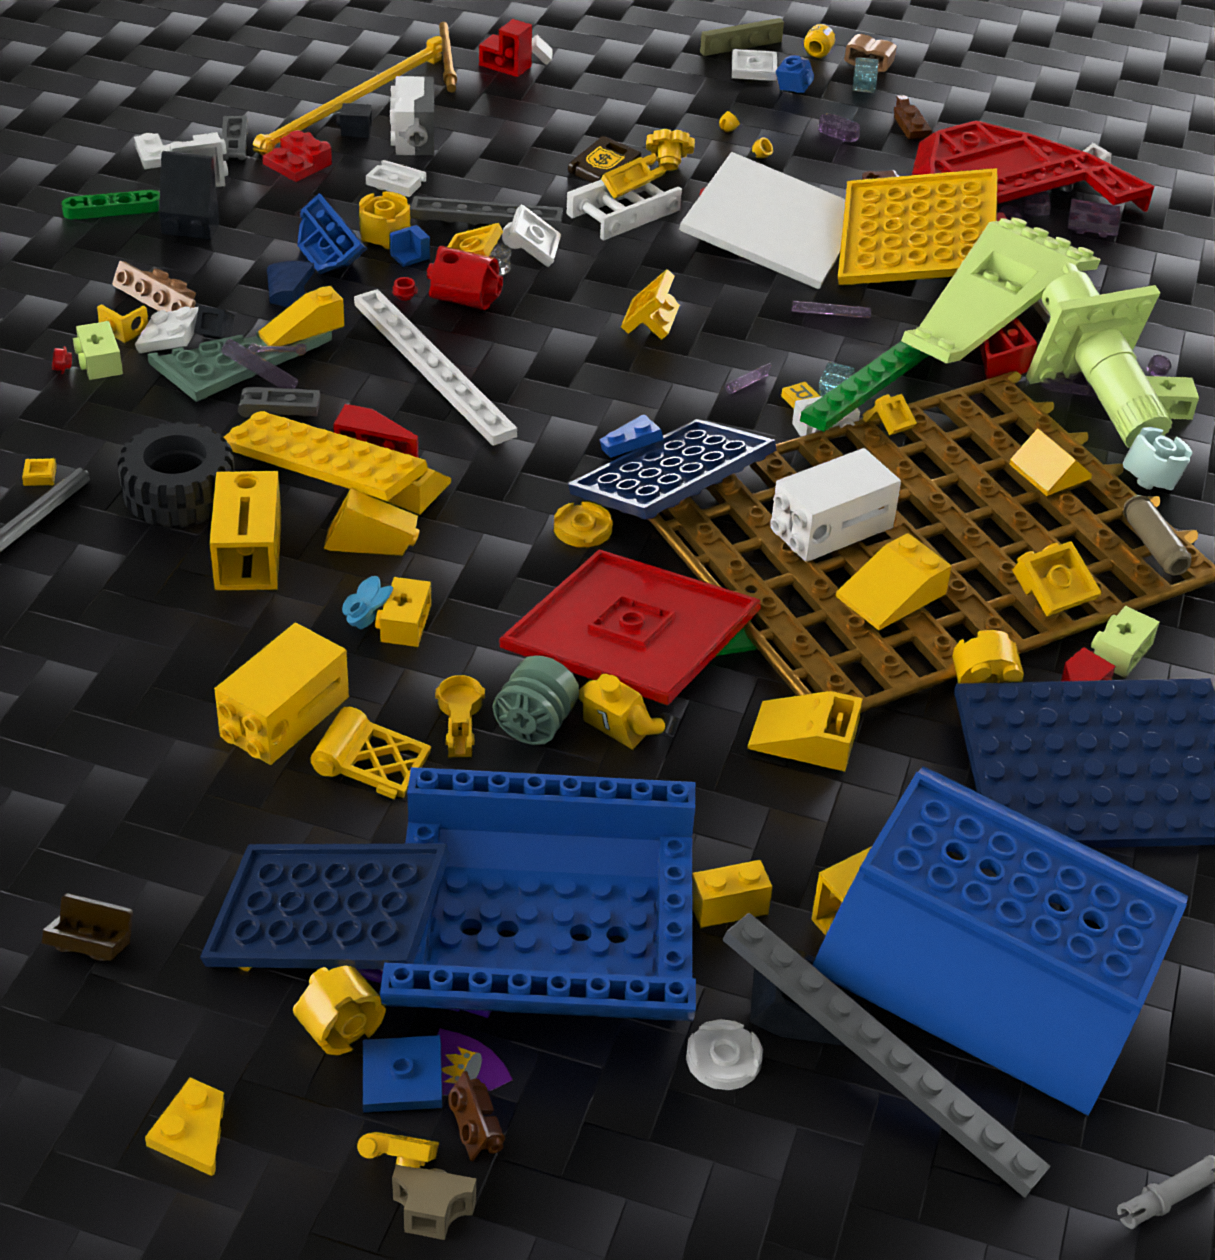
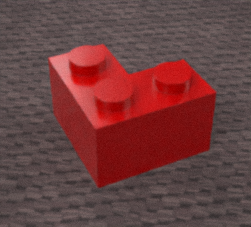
M512 19L499 29V36L492 34L479 44V66L519 77L531 67L532 24Z

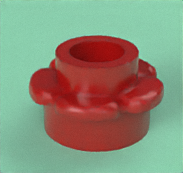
M401 277L394 281L392 293L398 299L407 301L418 293V288L415 286V281L412 278Z
M63 346V349L54 348L52 369L61 371V374H64L65 369H71L72 353L67 352L65 346Z

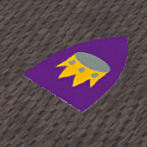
M439 1029L437 1035H440L442 1095L448 1096L463 1071L468 1072L470 1080L477 1078L480 1079L481 1083H485L487 1091L494 1090L513 1080L505 1064L491 1049L471 1037Z

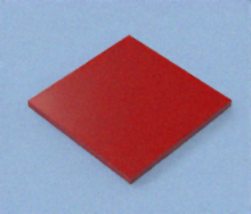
M599 549L499 638L500 648L526 657L540 655L552 658L563 664L570 672L593 680H598L602 674L614 675L620 682L639 692L642 697L669 705L761 609V600Z

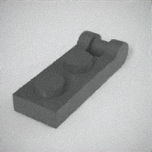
M223 116L221 139H224L226 144V154H223V160H229V158L246 160L247 116Z
M246 387L241 393L238 413L246 418L260 411L273 415L318 416L321 400L320 390Z

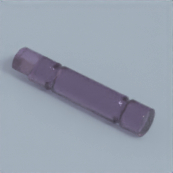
M768 363L727 383V392L732 394L768 376V371L772 365Z

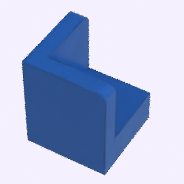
M417 225L390 233V255L403 267L430 259V237Z

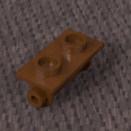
M463 1071L448 1094L449 1106L455 1114L460 1129V1138L466 1147L469 1159L474 1161L482 1149H488V1152L492 1154L501 1151L504 1147L505 1137L496 1116H483L491 1115L494 1111L486 1084L481 1083L480 1079L477 1078L470 1080L468 1072Z

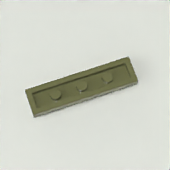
M781 18L704 31L701 35L700 53L703 56L730 52L734 49H746L782 42L784 21Z

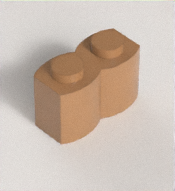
M857 34L847 44L844 60L854 66H866L876 72H885L895 59L897 46L887 40H875L868 35Z

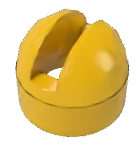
M729 111L724 113L719 120V126L725 132H732L740 125L738 119Z
M762 137L753 144L752 152H755L756 158L763 159L773 153V146L767 138Z

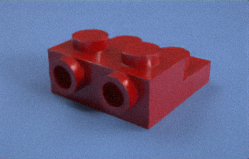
M299 130L292 131L290 134L280 138L281 147L275 148L262 156L265 166L295 182L332 165V149L327 141L320 142L316 140L310 132L304 133Z

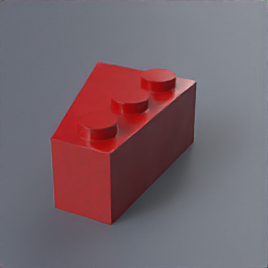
M1017 317L980 344L986 380L1013 371L1019 374L1028 372L1037 351L1038 343Z

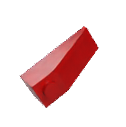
M345 404L334 422V433L419 458L418 436L373 409Z

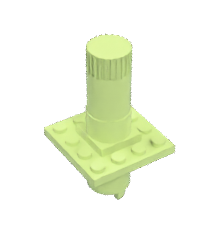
M1064 264L1062 270L1065 274L1052 281L1042 294V303L1051 318L1026 374L1027 380L1030 384L1046 383L1055 379L1084 375L1089 385L1093 387L1127 448H1131L1137 435L1146 427L1162 429L1164 431L1161 435L1165 436L1172 427V420L1142 371L1133 352L1160 295L1156 285L1099 295L1086 273L1080 272L1074 264Z

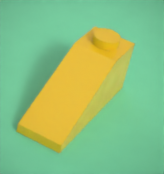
M331 286L320 287L317 290L308 292L259 330V337L272 350L344 327L343 298Z

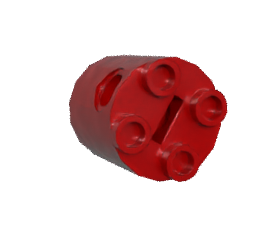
M439 246L435 262L430 263L427 268V279H431L430 298L486 310L500 295L503 288V276L499 275L498 260L494 257Z

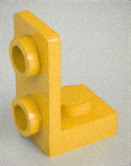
M889 394L884 395L874 402L875 406L862 414V419L865 422L881 418L889 436L911 429L917 424L902 394L890 397Z

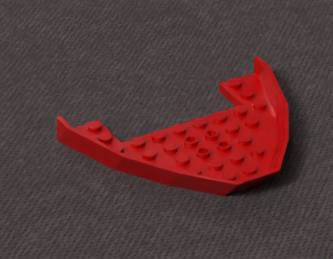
M973 121L938 130L919 142L912 175L997 168V204L1085 180L1112 205L1132 201L1143 212L1148 211L1155 187L1090 153L1030 133L981 121Z

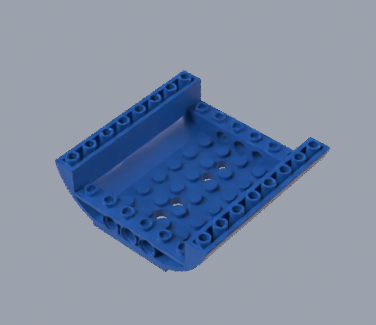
M923 766L914 775L862 862L812 966L831 982L1068 1106L1089 1115L1144 1005L1186 908L1188 896ZM947 852H955L963 860L952 859L947 855ZM980 869H989L993 871L997 877L986 876L981 872ZM1053 902L1061 905L1065 912L1054 910L1049 903ZM1084 920L1094 921L1100 929L1090 928L1085 924Z
M411 767L407 792L408 828L405 844L446 843L450 856L413 964L384 962L380 998L383 1005L675 1021L694 1020L696 1012V979L692 978V835L695 816V782ZM467 928H475L480 931L472 936L462 933ZM503 930H511L516 935L513 937H503L498 933ZM575 934H584L587 935L589 939L585 941H576L572 938V936ZM611 936H621L625 941L613 943L608 938Z

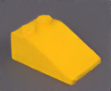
M907 533L882 547L836 591V597L877 630H881L945 595L952 566Z

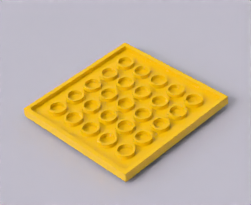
M997 168L847 181L838 269L839 285L953 277L988 223L997 221Z

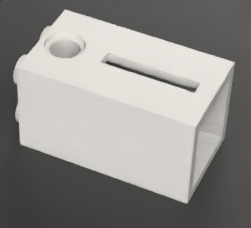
M865 448L776 481L772 519L770 522L771 529L805 562L811 561L893 528L901 480Z

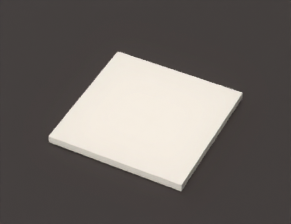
M731 152L684 217L679 230L816 289H820L840 255L845 199Z

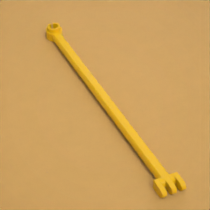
M435 36L427 40L426 49L269 135H257L253 145L258 148L254 147L253 150L261 155H265L275 149V145L280 143V138L290 134L292 131H301L341 109L343 103L356 101L394 80L396 76H401L426 61L432 64L441 61L442 54L440 52H442V45L440 44L442 43V37Z

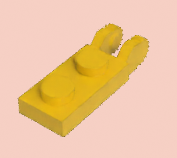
M655 153L644 158H637L605 173L601 180L612 197L616 199L662 176L666 170L663 166L652 171L649 169L648 166L658 159Z

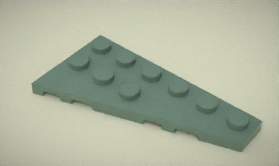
M256 331L257 336L243 338L241 334L200 343L199 348L184 350L183 347L172 349V354L159 356L157 352L147 354L148 363L197 402L331 341L332 331L272 350L259 337V333Z

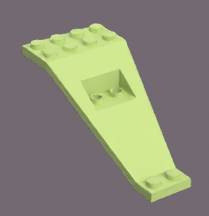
M1012 217L1011 220L1001 218L1000 221L989 222L921 325L914 330L905 331L901 341L945 363L960 361L1041 299L1046 287L1052 281L1065 274L1062 270L1064 264H1074L1079 271L1095 270L1098 268L1101 259L1094 257V252L1083 247L1076 249L1070 246L1071 242L1060 237L1054 239L1048 236L1049 232L1038 227H1034V229L1026 226L1027 222L1019 218Z

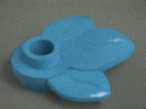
M371 576L359 585L357 593L349 595L343 603L342 612L347 616V622L358 629H363L370 625L376 618V609L388 600L393 587L386 586L381 588L378 576Z

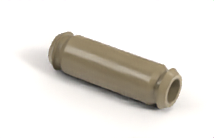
M1135 495L1129 498L1124 504L1123 515L1127 518V521L1165 573L1170 575L1184 573L1191 565V554L1187 552L1186 547L1148 497Z

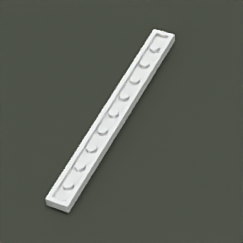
M378 289L354 296L355 306L492 446L517 437V427Z

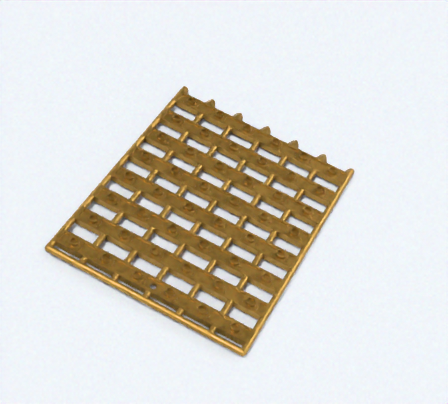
M1016 371L907 404L917 424L913 428L902 432L914 442L912 444L897 447L876 426L883 423L881 418L868 422L860 418L859 421L854 422L855 425L853 426L847 424L840 428L838 425L829 428L825 432L818 431L776 444L777 451L767 455L760 462L750 464L749 466L766 483L769 489L752 494L733 473L723 478L721 483L706 487L719 502V505L701 510L689 496L680 501L677 506L666 508L662 511L668 521H665L659 513H657L656 517L649 519L700 581L721 587L706 570L705 566H708L728 590L761 600V609L753 616V619L762 630L758 631L752 622L749 621L743 627L751 642L797 696L812 694L802 682L806 680L816 693L833 691L863 698L860 713L957 678L953 661V650L958 643L945 630L963 623L976 638L978 637L977 632L983 630L1006 632L1009 639L1016 643L1018 653L1022 654L1108 622L1113 614L1117 616L1125 606L1138 611L1215 582V565L1192 545L1198 539L1197 530L1176 531L1168 523L1186 547L1187 552L1191 554L1190 567L1180 574L1185 580L1170 585L1143 560V558L1152 555L1145 545L1132 550L1106 525L1120 519L1137 535L1127 521V518L1123 515L1125 502L1137 495L1117 477L1123 473V464L1103 465L1082 446L1088 440V433H1068L1048 415L1054 409L1053 401L1033 402L1015 385V383L1021 380V375ZM983 393L1005 414L990 418L969 396ZM938 407L959 429L945 433L923 411ZM1016 423L1029 436L1038 428L1092 474L1091 479L1046 496L1009 464L1010 459L1022 446L1001 427ZM845 435L859 450L865 448L901 480L897 503L909 500L932 525L916 530L896 509L893 528L878 533L884 541L866 546L862 541H858L831 552L830 554L833 558L815 563L813 560L805 562L797 553L792 551L784 540L773 532L770 523L772 515L761 503L773 500L777 480L797 473L781 456L782 454L798 450L814 467L844 456L829 440ZM970 437L993 460L978 465L955 441ZM924 452L946 475L931 480L908 456ZM1004 469L1027 493L1012 497L988 473ZM957 484L980 508L964 513L941 489ZM1084 486L1109 510L1095 515L1069 490ZM1148 496L1150 502L1155 507L1160 505L1159 496ZM1038 502L1063 526L1047 531L1022 506ZM729 514L751 539L732 545L713 524L711 519ZM990 517L1016 543L999 548L975 522ZM678 530L699 556L695 557L674 531ZM907 533L945 560L926 540L927 538L943 534L966 558L964 561L951 565L947 592L939 598L953 614L935 620L924 607H921L894 622L902 631L897 634L883 638L869 622L836 597V591L839 589L825 574L843 567L852 577L882 547ZM1073 535L1099 560V562L1086 567L1102 594L1097 599L1080 605L1089 616L1075 621L1064 611L1046 616L1035 595L1027 596L1012 571L1016 563L1010 557L1029 551L1034 553L1041 552L1052 543L1058 542L1061 545L1058 540ZM760 549L782 575L763 581L741 554ZM977 569L1003 596L985 601L960 574ZM1110 570L1138 598L1122 603L1095 575ZM792 585L815 612L796 618L773 590ZM747 590H754V591H756V592H755V593H749V592H747ZM1013 605L1040 634L1022 639L996 611ZM825 622L849 651L830 657L805 628ZM772 640L795 667V670L792 671L768 641ZM912 642L938 671L919 678L893 648ZM860 661L884 688V691L865 697L839 667ZM831 717V723H834L835 719Z

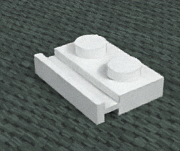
M382 160V165H377L366 175V185L410 197L421 186V182H426V172Z

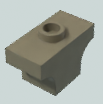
M396 1164L392 1176L393 1200L404 1206V1229L406 1233L445 1240L448 1227L453 1220L463 1215H473L476 1204V1178L449 1174L437 1168L428 1170Z

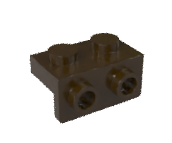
M66 893L61 898L60 916L43 929L42 944L54 946L57 950L63 952L74 951L87 954L95 960H112L130 943L133 910Z

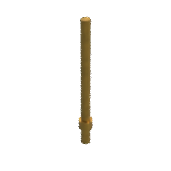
M441 22L439 30L440 37H442L441 45L445 69L443 80L447 85L448 92L452 93L456 90L457 74L453 68L448 24Z

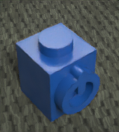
M797 55L785 58L776 70L780 90L804 93L814 80V72L811 68L810 60H803Z

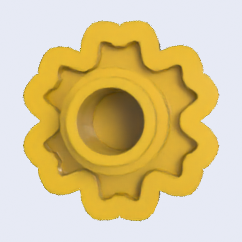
M662 129L647 135L646 150L651 151V154L655 153L658 158L659 167L663 166L665 170L678 169L681 158L687 157V154L694 153L695 139L690 137L689 133L681 130L671 131Z

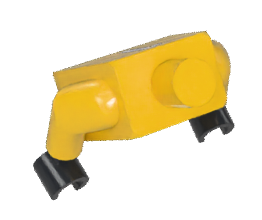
M602 674L598 680L589 681L579 690V699L583 702L584 721L632 750L646 735L661 734L662 732L674 735L681 720L664 711L660 718H650L641 694L620 682L614 675Z

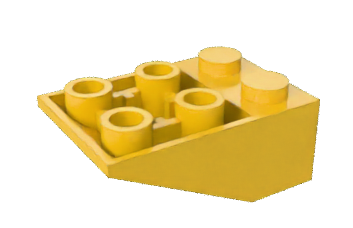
M826 691L762 701L747 749L846 771L858 728L863 698ZM831 717L835 719L834 723H831Z

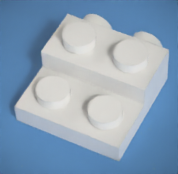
M217 132L193 135V141L170 144V152L213 156L216 187L225 186V176H228L227 163L223 161V154H226V144L224 139H220Z

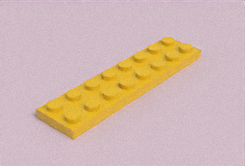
M265 411L254 413L250 419L232 428L224 436L235 453L348 489L352 488L389 501L428 471L427 463L424 459L273 415Z

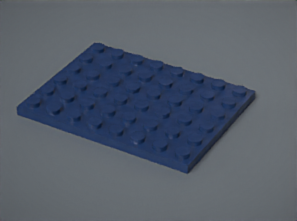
M1210 678L956 683L954 694L977 793L1090 848L1215 845V691Z

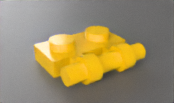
M372 1132L363 1135L359 1139L357 1149L359 1154L365 1158H374L387 1153V1155L397 1156L396 1164L420 1168V1166H425V1162L436 1159L439 1142L403 1135Z

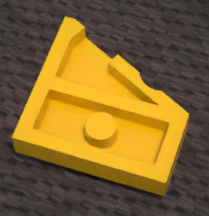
M190 1077L145 1136L147 1147L213 1176L216 1172V1152L220 1141V1122L223 1118L225 1104L224 1092Z

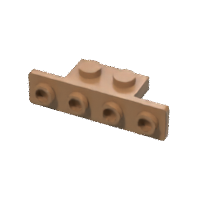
M119 261L112 283L113 286L157 311L170 312L182 307L194 308L196 304L194 300L196 292L186 288L187 283L178 279H170L167 272L159 269H153V272L141 271L125 261Z

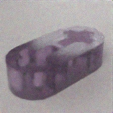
M823 114L819 117L818 130L820 132L847 142L859 139L861 127L858 123L834 114Z

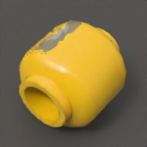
M824 24L813 26L804 39L806 52L817 58L826 56L835 43L833 30Z

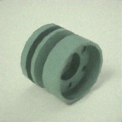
M540 655L529 656L519 663L509 681L504 684L502 690L495 697L492 705L494 717L504 731L520 742L531 745L545 744L553 739L557 730L561 727L564 718L569 715L577 703L580 695L579 685L573 674L563 664L549 657Z

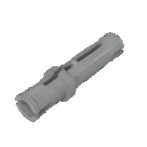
M1208 1155L1203 1160L1159 1184L1151 1183L1143 1188L1140 1195L1119 1204L1117 1207L1118 1215L1129 1212L1127 1216L1120 1219L1126 1227L1133 1229L1154 1215H1165L1175 1203L1215 1182V1172L1212 1171L1215 1168V1156Z

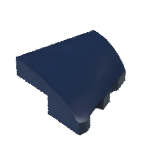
M284 261L269 265L267 267L270 303L289 307L305 294L304 285L315 272L314 263Z

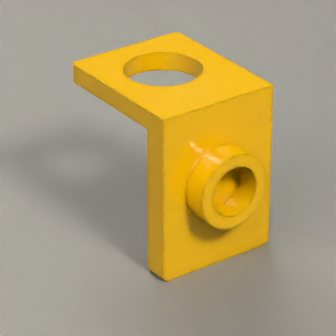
M102 304L97 306L99 322L109 321L115 338L123 343L140 335L148 324L147 308L145 306H141L125 316L119 315ZM140 316L141 323L139 327L132 330L131 324L133 320Z

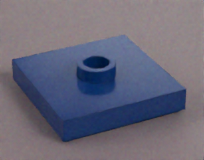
M440 1035L363 1040L364 1113L443 1108Z

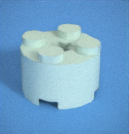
M1153 427L1143 428L1140 434L1137 435L1124 459L1123 467L1137 477V483L1150 490L1155 486L1173 490L1190 462L1192 451L1177 436L1173 441L1161 435L1164 430Z

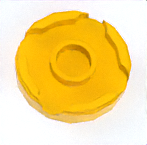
M574 502L568 503L559 508L554 515V533L558 539L568 545L575 547L597 546L608 540L612 534L613 520H611V514L599 504L582 502L581 505L574 506Z

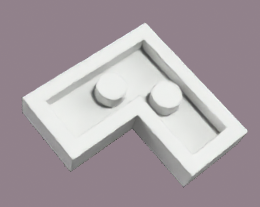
M145 133L134 137L135 147L144 169L161 167L162 151H170V144L163 145L158 133Z

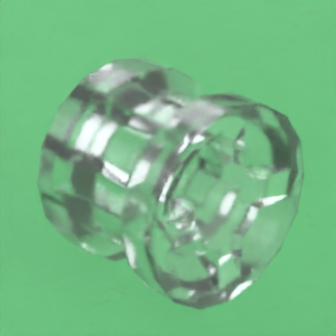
M497 243L489 256L498 260L499 275H504L511 271L509 259L511 258L512 250L505 244Z

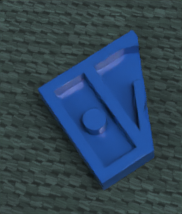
M644 414L599 440L602 450L612 458L664 439L661 429Z

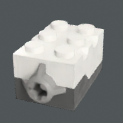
M396 76L395 86L391 85L390 97L391 146L396 147V155H434V77Z

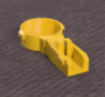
M455 675L441 682L439 687L436 688L435 699H438L441 711L449 715L448 733L446 734L448 757H472V745H474L472 715L477 713L482 706V699H485V688L472 677Z

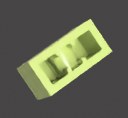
M105 321L76 326L77 338H73L76 355L78 354L81 370L86 369L89 380L122 375L120 350L110 322Z
M1146 376L1171 419L1193 420L1199 399L1193 378Z
M1125 606L1117 616L1113 614L1110 617L1104 632L1099 631L1095 635L1091 648L1095 649L1094 653L1116 666L1114 673L1126 678L1153 645L1160 621Z

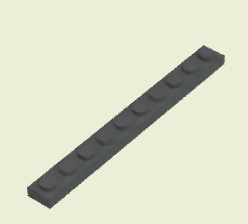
M746 914L727 930L723 938L726 944L1024 1198L1051 1167L752 914Z

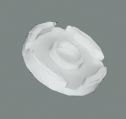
M719 1019L706 1022L699 1026V1030L694 1034L692 1033L688 1039L686 1061L690 1072L701 1083L714 1089L732 1090L742 1088L753 1081L761 1069L763 1048L759 1038L753 1032L750 1033L743 1029L744 1025L736 1021Z

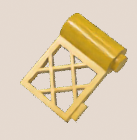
M344 707L337 714L310 759L314 769L320 775L333 777L341 773L376 787L377 793L395 800L396 796L405 797L408 792L411 767L422 768L430 754L431 746L369 722L367 716L357 708ZM373 735L385 740L387 745L372 748L369 740ZM411 750L419 755L417 758L403 761L399 752ZM392 754L396 763L381 766L377 757ZM370 759L374 768L363 770L355 767L354 764L357 761ZM401 771L404 781L400 785L388 780L385 774Z

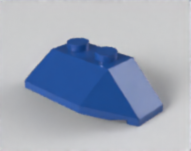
M320 193L301 209L300 217L302 220L299 226L297 246L307 259L314 263V268L320 274L349 266L367 250L352 229Z

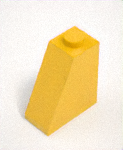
M351 488L328 528L324 549L340 552L403 556L408 545L414 546L420 531L416 528L418 516Z

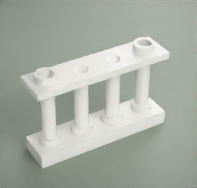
M599 180L567 192L566 214L571 218H575L588 213L601 223L600 239L604 241L679 211L682 188L676 187L663 192L652 183H647L614 199L603 181ZM646 191L653 197L644 199L637 193ZM626 198L633 204L625 207L618 201ZM608 206L614 212L606 215L598 208Z

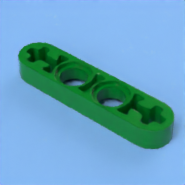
M141 190L68 197L61 203L63 216L67 219L75 220L159 211L160 192L156 190Z

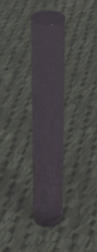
M792 301L793 312L870 318L871 308Z

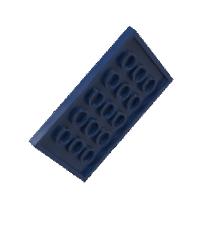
M695 419L663 435L664 440L638 448L568 483L570 494L581 497L584 500H590L602 506L620 510L622 513L638 516L641 519H652L664 509L675 507L685 498L698 495L704 488L721 483L723 478L733 473L742 472L746 466L754 462L764 460L767 455L777 451L774 439Z
M446 843L248 844L200 958L205 967L318 969L326 967L327 969H333L346 965L356 969L383 970L384 962L413 964L450 856L449 848Z

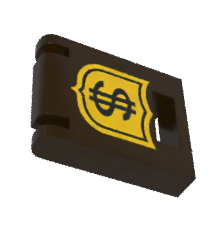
M602 136L569 163L568 172L576 173V176L593 183L601 180L605 173L640 158L641 152Z

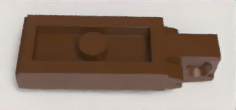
M906 95L896 96L894 118L907 138L920 139L930 136L932 129L915 105H910L909 98Z

